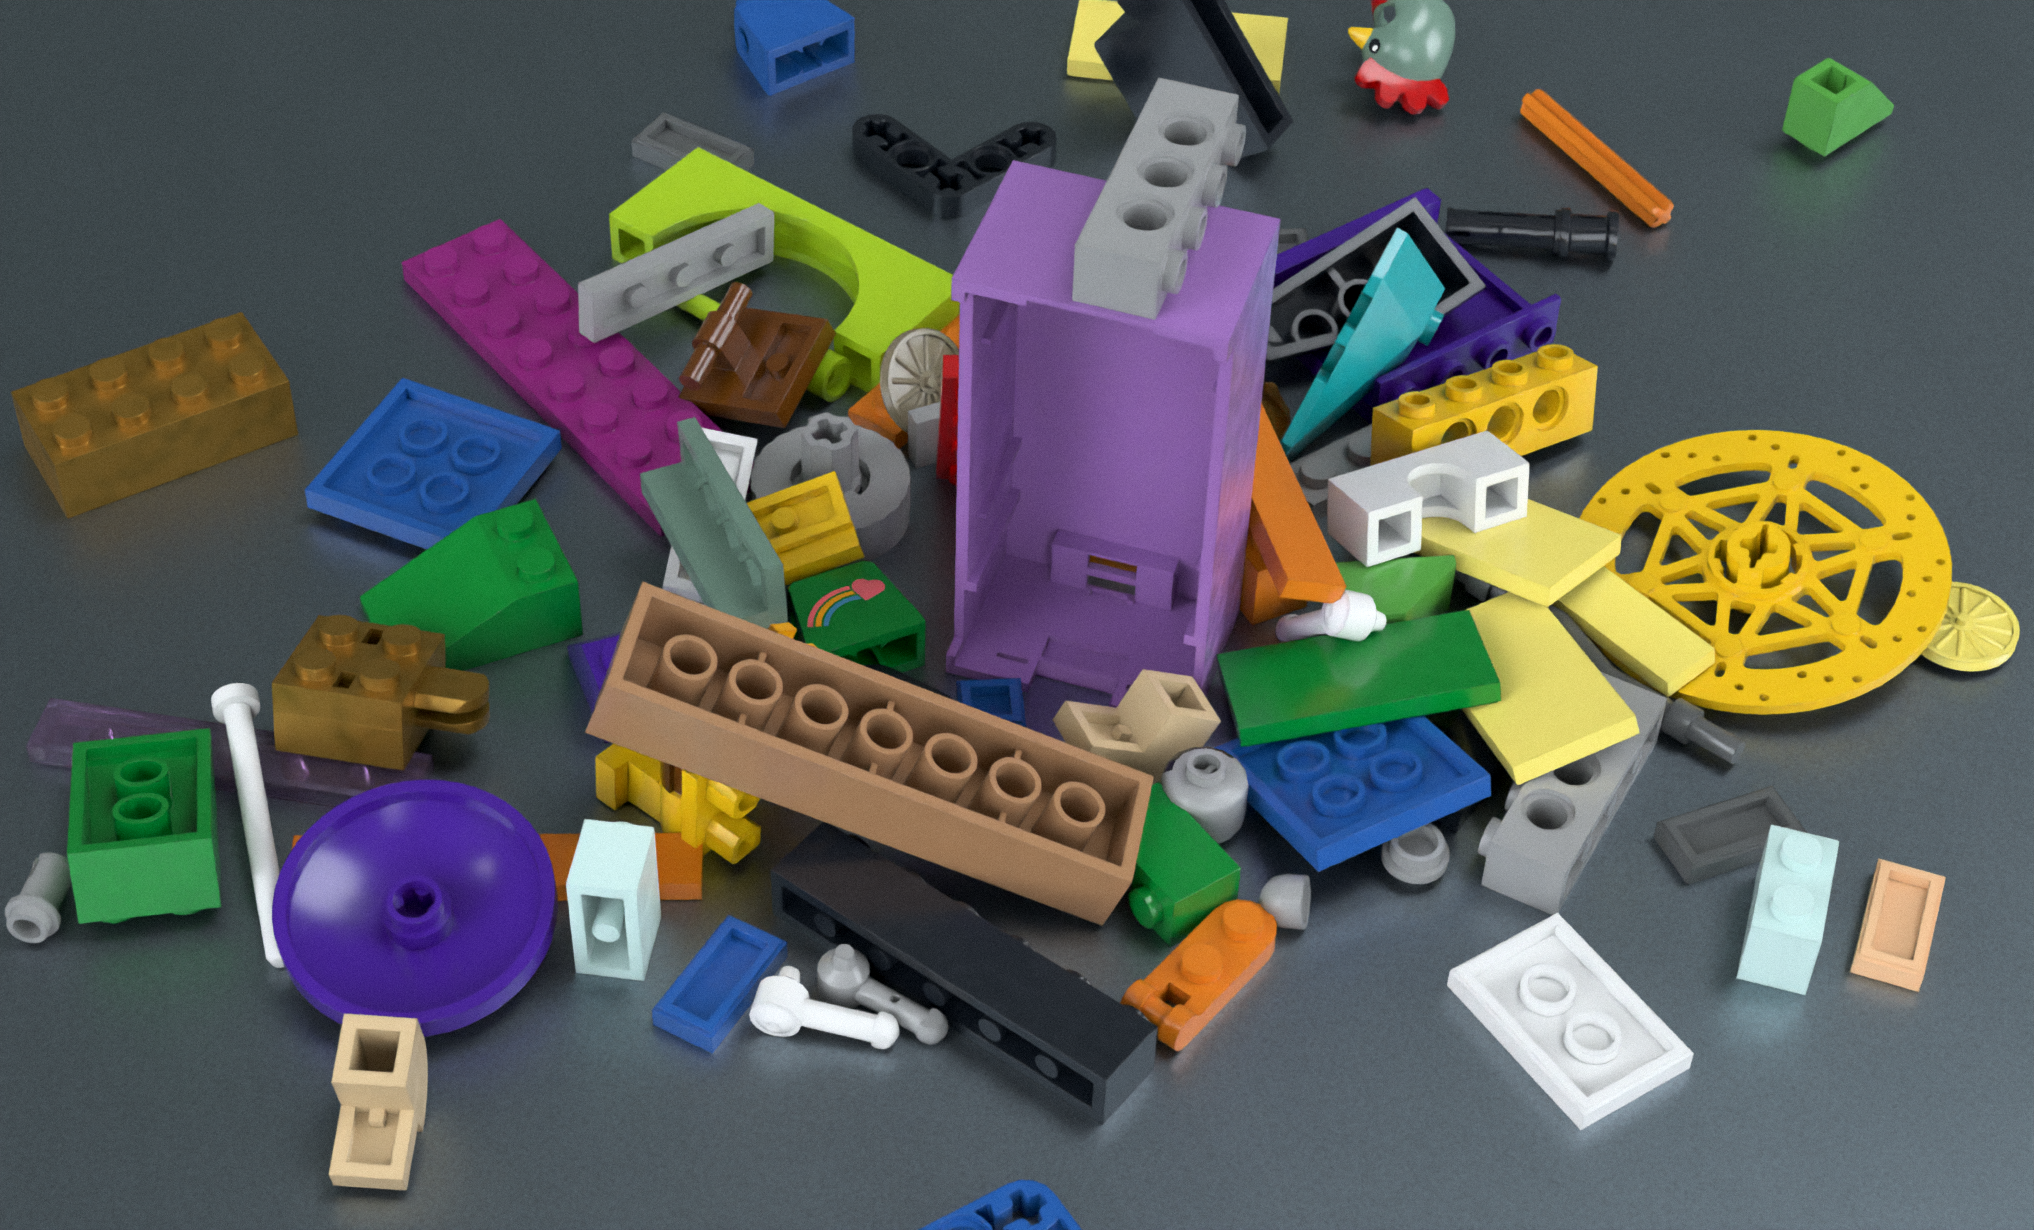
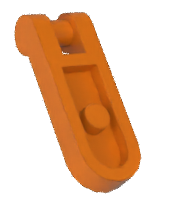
M1236 899L1224 902L1215 908L1144 980L1138 979L1132 983L1123 995L1120 1004L1130 1005L1141 1011L1151 1023L1158 1026V1040L1177 1052L1182 1050L1269 961L1274 953L1277 923L1273 915L1269 914L1261 904L1251 900ZM1168 999L1176 1004V1006L1173 1008L1165 1003V1001Z

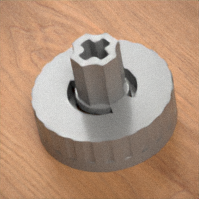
M825 412L808 418V426L798 427L785 434H781L762 449V452L754 460L753 469L751 470V501L830 472H836L865 556L862 559L836 568L863 560L871 561L893 548L905 534L911 514L910 468L902 451L888 438H884L873 430L855 425L849 417H839Z

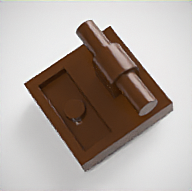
M733 282L717 311H710L692 341V346L695 350L679 377V381L684 385V388L678 398L694 403L708 416L786 428L836 333L828 319L747 308L746 306L753 296V292L746 285Z

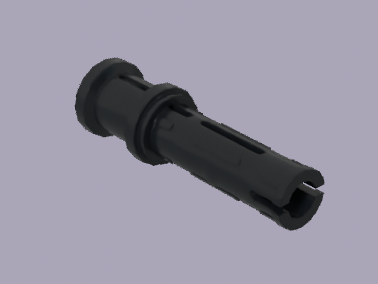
M1448 207L1445 234L1459 244L1552 249V255H1557V258H1566L1569 253L1603 255L1605 261H1615L1619 231V211L1610 210L1607 215L1573 214L1570 208L1561 207V210H1555L1554 215L1477 211Z

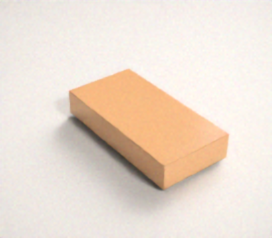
M1878 858L1850 973L1919 992L1926 970L1946 877Z

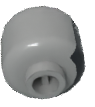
M1208 746L1192 747L1174 755L1166 763L1161 776L1160 784L1163 787V791L1171 802L1186 810L1218 844L1229 840L1240 830L1246 813L1249 787L1246 770L1237 758L1224 750Z

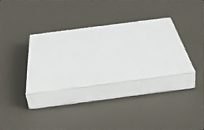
M1558 913L1449 971L1447 986L1580 1130L1688 1070L1691 1066L1694 1053Z

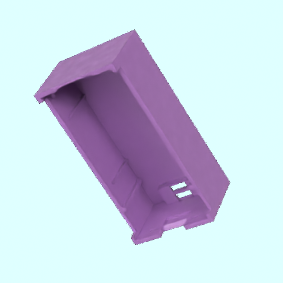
M1013 160L953 274L951 283V300L960 302L954 638L946 653V672L975 680L1021 678L1022 692L1026 693L1029 692L1037 675L1113 694L1109 707H1117L1142 669L1193 676L1203 694L1207 697L1218 669L1216 654L1224 653L1240 612L1281 219L1220 205L1218 208L1208 206L1207 225L1201 246L1198 251L1187 250V269L1180 292L1178 294H1167L1156 319L1153 320L1072 301L1075 243L1107 181ZM1090 555L1137 566V571L1135 573L1098 563H1089ZM1088 576L1135 586V595L1088 584Z

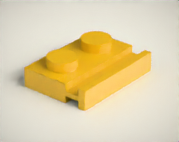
M835 471L747 502L748 507L783 564L785 586L865 557L841 483Z

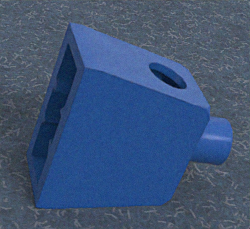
M736 0L734 29L737 52L769 96L855 62L854 18L828 0Z

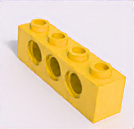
M1550 344L1540 347L1537 352L1514 360L1497 361L1492 367L1467 376L1451 377L1446 380V383L1420 392L1404 393L1397 400L1373 407L1370 466L1487 430L1520 456L1592 431L1598 366L1574 354V351L1567 346Z

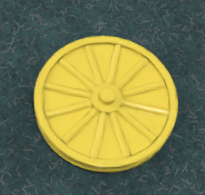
M1952 582L1949 603L1941 626L1921 655L1938 665L1959 671L1974 672L1995 668L2006 662L2015 651L2020 635L2018 619L2009 605L1992 592L1972 584Z

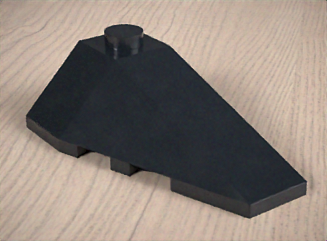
M1414 197L1273 289L1266 365L1332 348L1397 228L1409 234L1444 286L1445 290L1435 307V310L1444 314V317L1484 291L1486 285L1418 199Z

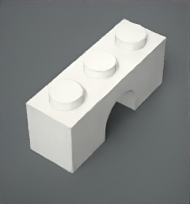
M1487 430L1328 479L1327 533L1366 567H1370L1420 551L1423 518L1445 517L1454 519L1464 524L1473 533H1477L1527 517L1529 462Z

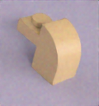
M1142 669L1117 707L1065 700L1053 718V722L1066 743L1154 776L1152 785L1161 782L1165 765L1174 755L1192 747H1203L1221 722L1193 676Z
M344 1014L331 1081L341 1108L329 1177L333 1186L407 1191L417 1132H423L426 1113L428 1060L423 1032L417 1018Z

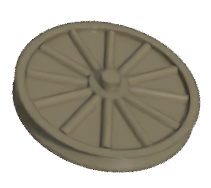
M921 328L900 334L889 345L882 360L880 390L883 403L892 420L907 433L909 410L940 402L943 355H959V349L955 343L938 330Z

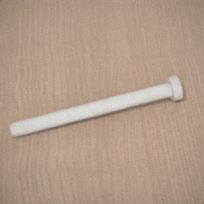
M232 683L217 689L211 697L213 715L216 720L226 724L265 956L272 966L282 968L284 965L278 951L272 924V902L280 871L252 720L260 712L258 691L253 686L245 683Z

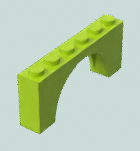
M699 147L609 214L612 259L625 263L755 204L760 203L773 211V255L789 258L818 269L836 281L852 299L854 304L852 310L834 330L836 333L834 337V351L853 362L854 374L851 384L867 393L880 383V369L884 354L896 337L913 329L930 328L941 331L960 314V302L951 300L953 274Z

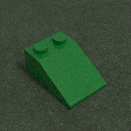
M536 499L473 517L360 596L361 607L369 623L388 626L412 625L421 631L445 634V667L448 669L469 670L583 635L578 580Z
M210 728L73 743L67 858L79 924L99 921L120 923L133 917L168 913L190 915L203 909L221 907V863Z

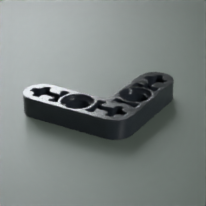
M869 114L855 121L852 127L853 156L927 212L944 219H957L966 216L991 202L1013 160L1051 168L1056 160V133L1050 126L1039 122L1017 124L953 159L888 115ZM916 163L922 164L925 167L910 169L901 167V165ZM994 167L1000 168L1003 171L989 173L978 169Z

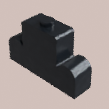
M1117 0L1125 13L1095 42L1094 47L1137 120L1158 78H1164L1239 95L1236 123L1246 126V137L1241 158L1269 150L1294 122L1225 0Z

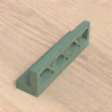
M693 417L677 422L681 462L640 473L643 496L706 606L766 629L769 628L770 624L788 622L784 569L781 560L697 419Z

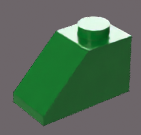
M1157 782L1151 788L1128 899L1131 910L1140 924L1146 928L1152 927L1171 948L1182 942L1215 908L1224 902L1238 898L1241 868L1186 810L1171 802L1163 791L1162 785Z

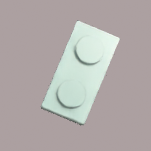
M585 819L566 882L575 971L581 974L644 981L661 920L654 827L634 825L622 821L607 822Z
M1771 824L1755 880L1737 979L1806 995L1822 943L1839 840Z

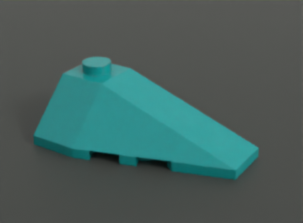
M1399 228L1395 230L1280 442L1289 462L1374 388L1376 378L1395 370L1406 361L1417 341L1428 346L1444 317V314L1435 310L1445 290L1444 286L1409 234Z

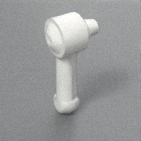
M1345 589L1341 599L1334 603H1324L1322 609L1301 615L1288 614L1279 619L1276 625V636L1281 643L1325 634L1352 641H1362L1367 638L1371 631H1381L1384 629L1386 616L1376 610L1373 598L1368 594Z
M784 966L777 976L766 977L760 982L749 1013L750 1020L756 1028L764 1033L778 1037L793 1036L803 1026L871 1042V1046L874 1048L886 1049L892 1046L899 1036V1025L892 1014L878 1012V1015L810 999L808 991L800 984L799 970L792 966Z

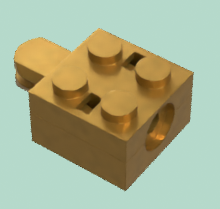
M318 615L272 681L275 750L404 771L429 729L469 735L483 729L489 723V681L486 675L445 667V634L421 631L412 625L388 626L362 622L347 615Z

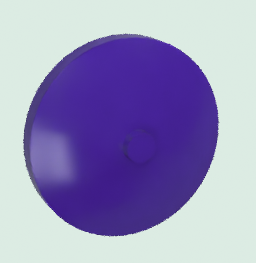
M423 779L396 782L367 790L337 805L318 819L303 834L287 856L275 886L272 902L273 932L283 965L293 984L312 1006L341 1025L344 1014L417 1018L424 1037L447 1033L470 1025L496 1011L512 999L528 983L545 958L553 939L558 913V893L547 849L539 834L519 811L504 800L479 788L458 782Z

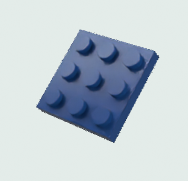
M402 378L305 489L307 507L418 547L429 549L473 517L518 504L562 449L560 430Z
M1424 715L1248 747H1241L1239 738L1214 747L1224 750L1238 759L1247 774L1249 786L1247 802L1318 872L1491 796L1490 774Z

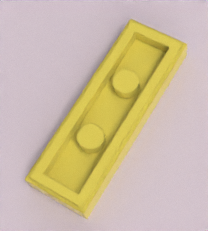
M1604 566L1552 604L1566 612L1586 636L1666 697H1670L1715 663L1714 647Z

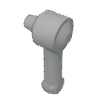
M841 944L835 949L829 950L820 958L817 973V994L822 1002L851 1009L861 1004L876 1013L886 1012L892 1014L896 1018L898 1025L913 1032L920 1042L928 1045L937 1044L945 1038L949 1029L946 1016L938 1009L931 1008L929 1010L869 977L870 964L866 956L858 950L853 949L850 945Z

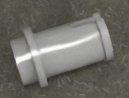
M42 853L39 858L36 857L20 894L12 897L5 907L6 926L8 931L17 939L28 943H39L48 936L55 934L61 924L59 910L72 884L68 859L55 853Z

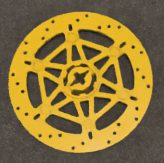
M1740 430L1706 434L1667 445L1639 458L1608 480L1593 496L1579 518L1620 534L1621 541L1628 528L1641 513L1649 512L1661 520L1642 571L1619 574L1615 569L1616 557L1604 565V567L1715 648V663L1670 696L1674 699L1682 698L1693 705L1708 709L1757 715L1789 714L1816 710L1859 697L1897 676L1918 658L1940 628L1949 603L1952 585L1950 548L1943 527L1924 498L1905 479L1872 457L1850 447L1814 436L1784 431ZM1791 464H1797L1796 468H1789ZM1738 471H1767L1770 473L1767 482L1693 496L1687 495L1678 488L1692 481L1723 473ZM1810 481H1819L1846 493L1869 509L1881 521L1883 526L1869 529L1860 528L1805 490L1806 485ZM1757 502L1745 522L1742 523L1713 510ZM1776 503L1786 504L1784 526L1771 521H1765ZM1799 512H1808L1837 533L1798 534ZM1689 519H1693L1719 533L1715 538L1708 540L1693 526ZM1673 535H1679L1697 553L1695 556L1668 565H1661ZM1850 550L1821 561L1814 560L1812 552ZM1790 558L1792 559L1791 566L1795 574L1789 573ZM1896 560L1900 562L1902 567L1900 592L1887 617L1880 624L1871 625L1859 617L1857 613L1872 567L1875 563ZM1721 561L1726 562V578L1724 577V568ZM1854 569L1856 571L1847 599L1844 601L1838 600L1819 581L1820 579ZM1696 573L1701 574L1704 583L1665 585ZM1809 595L1830 617L1818 614L1796 602L1803 596ZM1717 601L1716 623L1714 625L1706 624L1678 602ZM1732 609L1745 614H1751L1739 634L1728 632L1730 611ZM1772 613H1778L1804 626V628L1758 635ZM1594 642L1601 652L1622 671L1640 683L1660 692ZM1822 642H1830L1842 650V652L1832 657L1796 667L1748 669L1744 666L1748 656ZM1718 671H1725L1722 677L1716 676Z

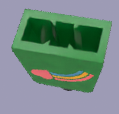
M863 560L841 568H834L795 581L787 588L788 622L797 629L793 639L805 644L813 643L821 650L863 666L867 664H881L901 673L925 666L926 621L922 614L873 562Z

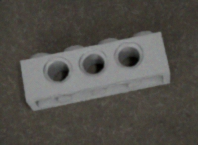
M1158 78L1075 243L1072 301L1155 320L1167 294H1178L1180 292L1187 269V250H1199L1207 225V207L1218 208L1227 179L1226 166L1236 167L1243 152L1246 126L1236 123L1239 95Z
M1601 672L1602 675L1636 715L1640 733L1520 785L1513 782L1505 803V810L1508 812L1503 820L1496 817L1490 820L1478 848V854L1486 857L1482 886L1551 915L1559 913L1657 743L1667 698Z

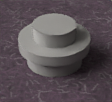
M1431 823L1383 843L1381 852L1382 863L1386 870L1395 878L1412 884L1430 883L1440 878L1447 870L1450 857L1449 847L1445 842L1442 832Z

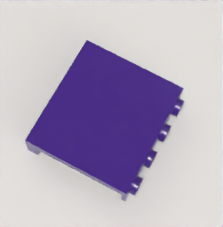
M1424 188L1277 254L1273 289L1414 197L1418 199L1438 225L1441 199L1428 188ZM1446 235L1486 285L1484 291L1443 317L1428 346L1417 341L1406 361L1395 370L1376 378L1374 388L1357 402L1352 409L1369 424H1372L1373 407L1397 400L1404 393L1420 392L1446 383V380L1451 377L1467 376L1490 368L1497 361L1514 360L1532 352H1537L1540 347L1554 342L1561 297L1555 293L1531 305ZM1331 348L1296 358L1317 376Z

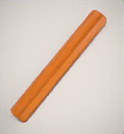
M1536 89L1531 94L1526 93L1521 99L1523 104L1520 108L1522 116L1651 228H1657L1662 223L1666 224L1672 218L1670 213L1674 208L1672 201L1551 96L1541 89Z

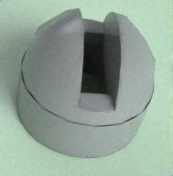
M1301 874L1278 875L1270 879L1261 890L1258 903L1261 904L1264 910L1273 915L1277 927L1284 929H1306L1311 902L1309 876Z

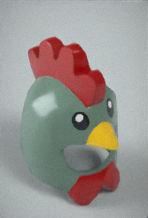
M1371 0L1375 28H1348V35L1361 49L1363 62L1354 77V81L1361 88L1374 89L1376 103L1382 108L1389 109L1398 101L1403 109L1412 115L1420 114L1425 109L1426 104L1434 109H1442L1449 101L1448 89L1441 81V78L1446 71L1455 41V16L1449 5L1443 0ZM1389 5L1395 8L1396 15L1395 19L1390 23L1384 19V8Z

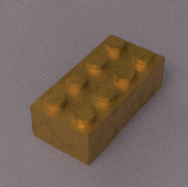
M242 312L215 319L210 323L170 337L157 339L144 346L100 359L92 364L51 378H45L34 384L11 391L24 446L68 519L299 435L290 382Z

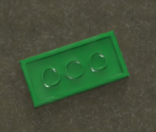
M1470 610L1386 624L1383 630L1371 631L1367 638L1362 641L1322 635L1216 654L1218 673L1241 747L1501 701L1500 680Z

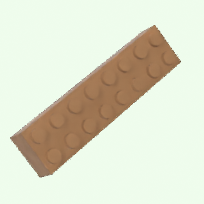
M643 581L622 628L585 731L587 734L1103 926L1132 883L1154 776Z

